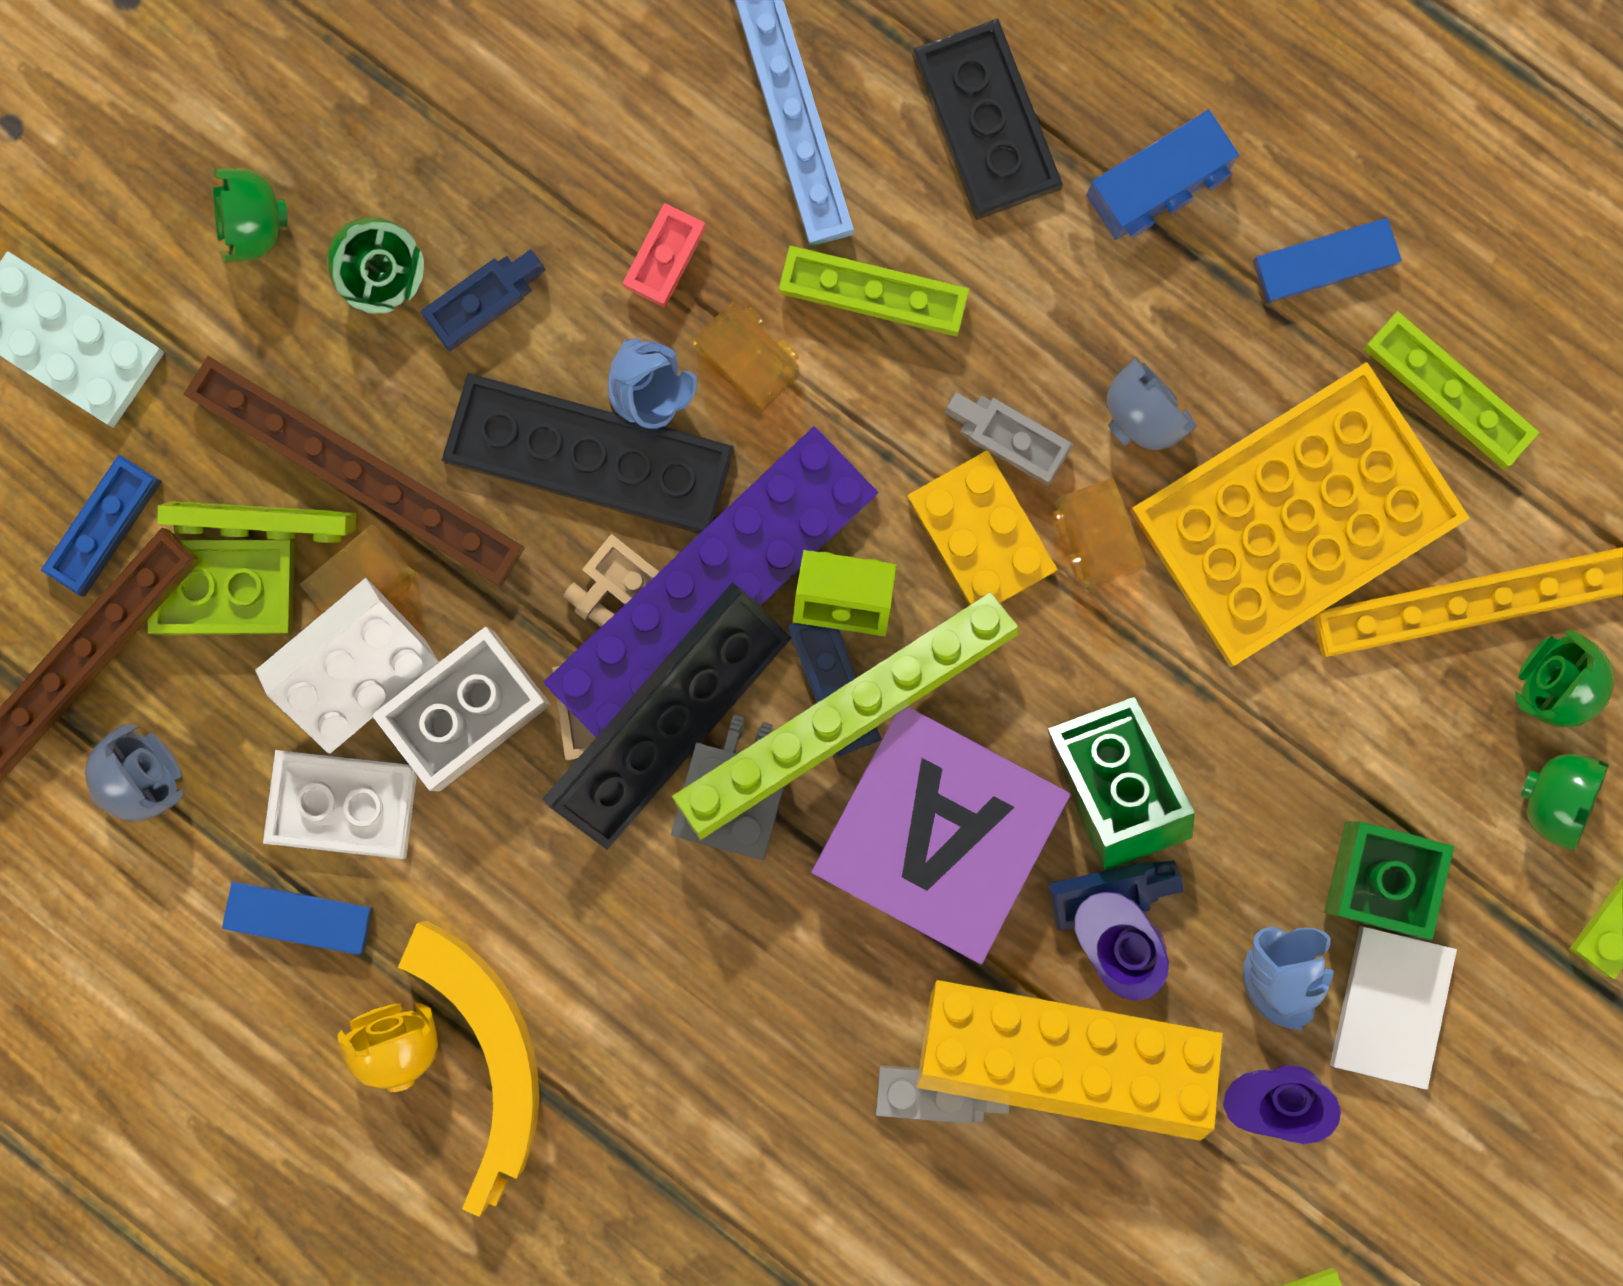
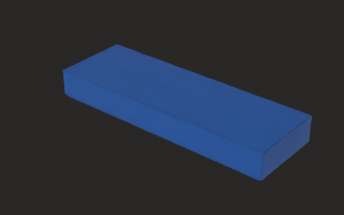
M1384 218L1257 256L1253 263L1266 303L1269 304L1396 266L1402 259L1389 220Z
M118 454L40 571L76 594L85 597L162 481Z
M231 882L222 929L362 955L365 952L374 907L241 882Z

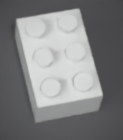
M365 578L258 667L256 673L266 695L330 754L371 720L374 712L424 675L439 661L424 637Z
M485 626L374 712L372 717L428 790L441 791L551 704L498 635Z

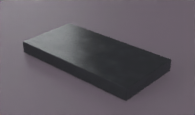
M998 18L913 49V58L976 220L1062 189V180Z

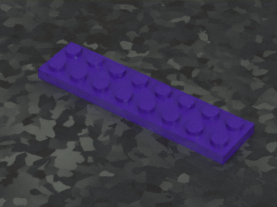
M813 426L559 666L543 684L596 738L732 582L740 587L759 606L763 605L800 569L803 550L818 552L879 492Z

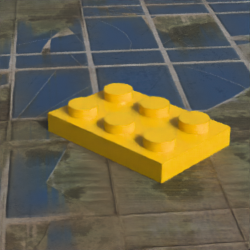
M988 450L907 495V500L969 606L990 592L999 603H1002L1058 570Z

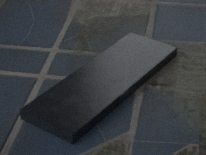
M467 373L441 461L452 466L700 534L715 519L734 453V446L663 426L657 429L645 428L637 422H629L616 413Z
M732 582L542 800L551 809L608 850L695 749L696 743L703 741L791 640V637L740 587Z

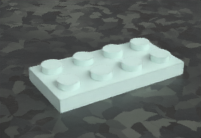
M7 251L0 261V356L114 428L165 352Z

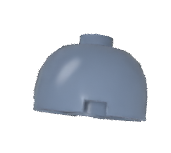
M1136 356L1111 381L1107 391V409L1114 420L1108 424V427L1125 446L1134 441L1144 449L1161 450L1169 448L1191 433L1197 427V423L1187 409L1181 412L1177 408L1179 404L1176 401V395L1144 362L1141 364Z
M134 724L119 726L109 733L91 751L85 769L88 790L94 804L111 816L128 822L151 819L174 806L183 796V789L176 792L177 786L175 781L182 777V774L171 751L154 734L150 733L143 737L139 733L134 732L139 727Z

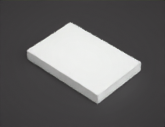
M275 750L263 844L406 859L417 774L407 764Z
M1360 926L1330 1066L1427 1090L1457 949Z

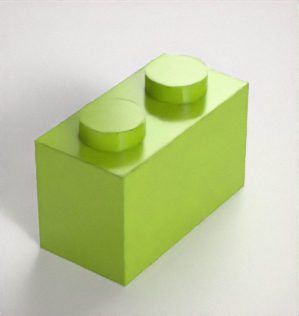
M803 550L795 597L793 623L886 637L897 564L881 562L876 559H861L834 555L829 552Z

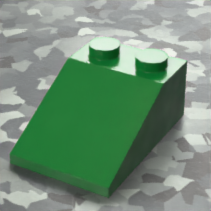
M1135 697L1048 729V734L1086 833L1105 871L1193 837L1195 812Z

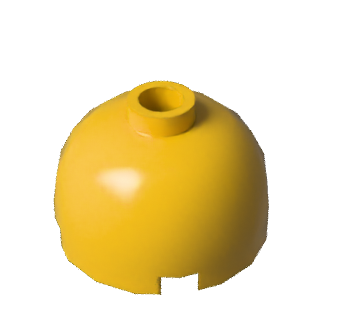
M415 1003L416 1011L400 1013L402 1004H391L373 1009L351 1020L350 1026L352 1031L345 1035L340 1030L337 1034L342 1058L348 1071L359 1082L373 1088H387L390 1092H399L410 1088L415 1083V1080L429 1068L435 1059L438 1048L437 1032L431 1008L421 1003Z

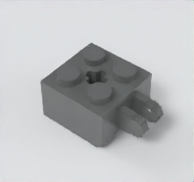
M734 714L724 750L696 743L684 788L737 755L735 753L737 744L742 737L745 726L744 717ZM762 722L761 727L758 728L755 743L771 733L772 724ZM785 786L702 840L697 837L678 809L671 836L764 861Z

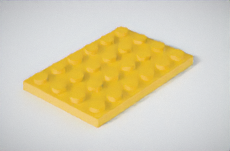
M1368 362L1130 510V513L1230 667L1237 665L1470 518Z

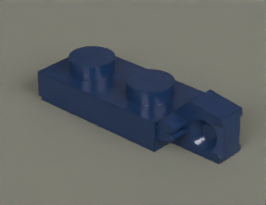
M532 249L511 262L508 256L498 261L494 258L426 306L420 313L444 347L451 352L524 300L523 297L532 291L528 284L545 272L546 269Z
M1174 860L1137 863L1048 884L1054 922L1057 930L1060 931L1075 928V915L1080 904L1093 894L1105 891L1120 893L1133 900L1143 912L1150 911V904L1158 901L1159 897L1183 892L1182 876Z

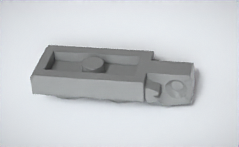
M955 392L944 412L964 425L960 433L969 438L968 441L984 450H988L992 455L1048 487L1073 446L1070 441L995 398L989 400L980 396L978 402L974 403Z
M879 1066L876 1116L971 1124V1121L983 1122L984 1112L1009 1114L1010 1105L916 1088L919 1068Z

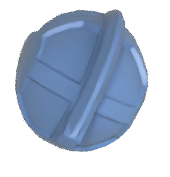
M624 339L621 348L612 360L609 370V400L614 410L623 419L629 422H637L645 428L657 429L667 425L674 417L676 411L686 408L692 401L697 387L696 375L691 371H682L679 376L676 352L671 348L654 341L643 342L639 339L627 341Z
M1268 927L1256 933L1253 938L1252 949L1247 952L1244 961L1243 980L1250 1002L1268 1021L1285 1028L1302 1031L1303 1025L1313 1019L1314 1008L1326 996L1334 970L1324 969L1325 960L1323 956L1315 959L1317 955H1323L1330 948L1331 937L1327 933L1308 927L1296 928L1288 933L1279 928Z

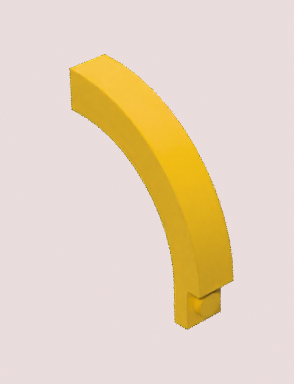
M428 921L418 922L398 968L423 979L439 990L456 1006L476 1034L490 1072L493 1093L492 1127L482 1163L462 1207L463 1210L480 1217L489 1204L497 1207L508 1182V1179L501 1177L502 1173L517 1179L524 1171L533 1145L539 1107V1081L534 1047L526 1022L516 1001L489 964L471 947L448 931Z

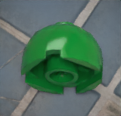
M215 168L213 177L222 179V187H213L217 240L225 238V245H228L229 251H220L223 263L258 259L267 254L276 244L279 228H287L286 202L284 199L276 200L271 184L262 175L254 171L241 168Z
M361 217L346 223L333 236L327 250V272L334 289L352 307L367 313H388L395 310L394 307L401 304L405 299L409 301L417 293L423 279L424 258L415 240L402 226L380 217Z
M1572 630L1563 631L1568 636H1564L1559 640L1553 636L1544 639L1529 654L1518 675L1519 679H1526L1522 688V694L1515 691V699L1522 711L1556 728L1581 726L1595 718L1608 705L1615 683L1614 669L1606 653L1596 643Z
M1566 754L1548 760L1540 773L1530 770L1520 796L1529 799L1527 817L1531 827L1549 842L1575 852L1594 807L1598 792L1603 784L1609 764L1588 756Z

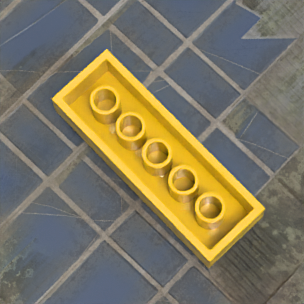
M936 980L930 994L916 1088L1201 1141L1214 1130L1223 1033Z

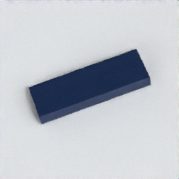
M800 623L788 626L817 703L857 678L839 629ZM877 727L836 752L837 756H843L881 741L882 739Z

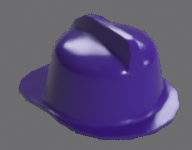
M1106 891L1093 894L1082 902L1075 915V932L1080 945L1107 988L1121 998L1134 1001L1150 998L1161 990L1168 977L1169 960L1166 953L1167 947L1163 935L1156 926L1150 923L1140 907L1133 900L1120 893Z
M1286 1065L1274 1070H1256L1243 1074L1230 1084L1224 1094L1223 1107L1228 1119L1238 1128L1251 1133L1280 1138L1294 1143L1308 1144L1320 1142L1332 1135L1339 1125L1341 1109L1337 1097L1327 1086L1321 1083L1313 1072L1301 1066Z

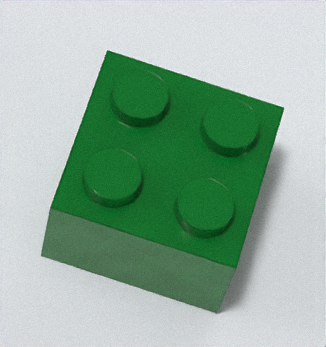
M1345 821L1324 913L1418 938L1433 940L1454 845L1361 821Z

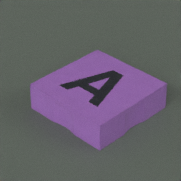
M906 707L894 715L811 873L982 965L1071 793L910 707Z

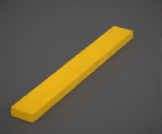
M1623 547L1325 609L1313 616L1322 658L1622 596Z

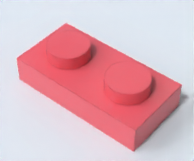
M664 203L622 283L623 287L665 308L706 230V223Z

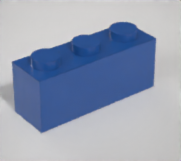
M1210 109L1093 180L1086 196L1115 241L1129 233L1131 238H1134L1149 229L1155 223L1153 217L1167 209L1170 214H1173L1194 199L1192 196L1193 192L1205 185L1208 190H1212L1232 176L1230 169L1239 157V153Z

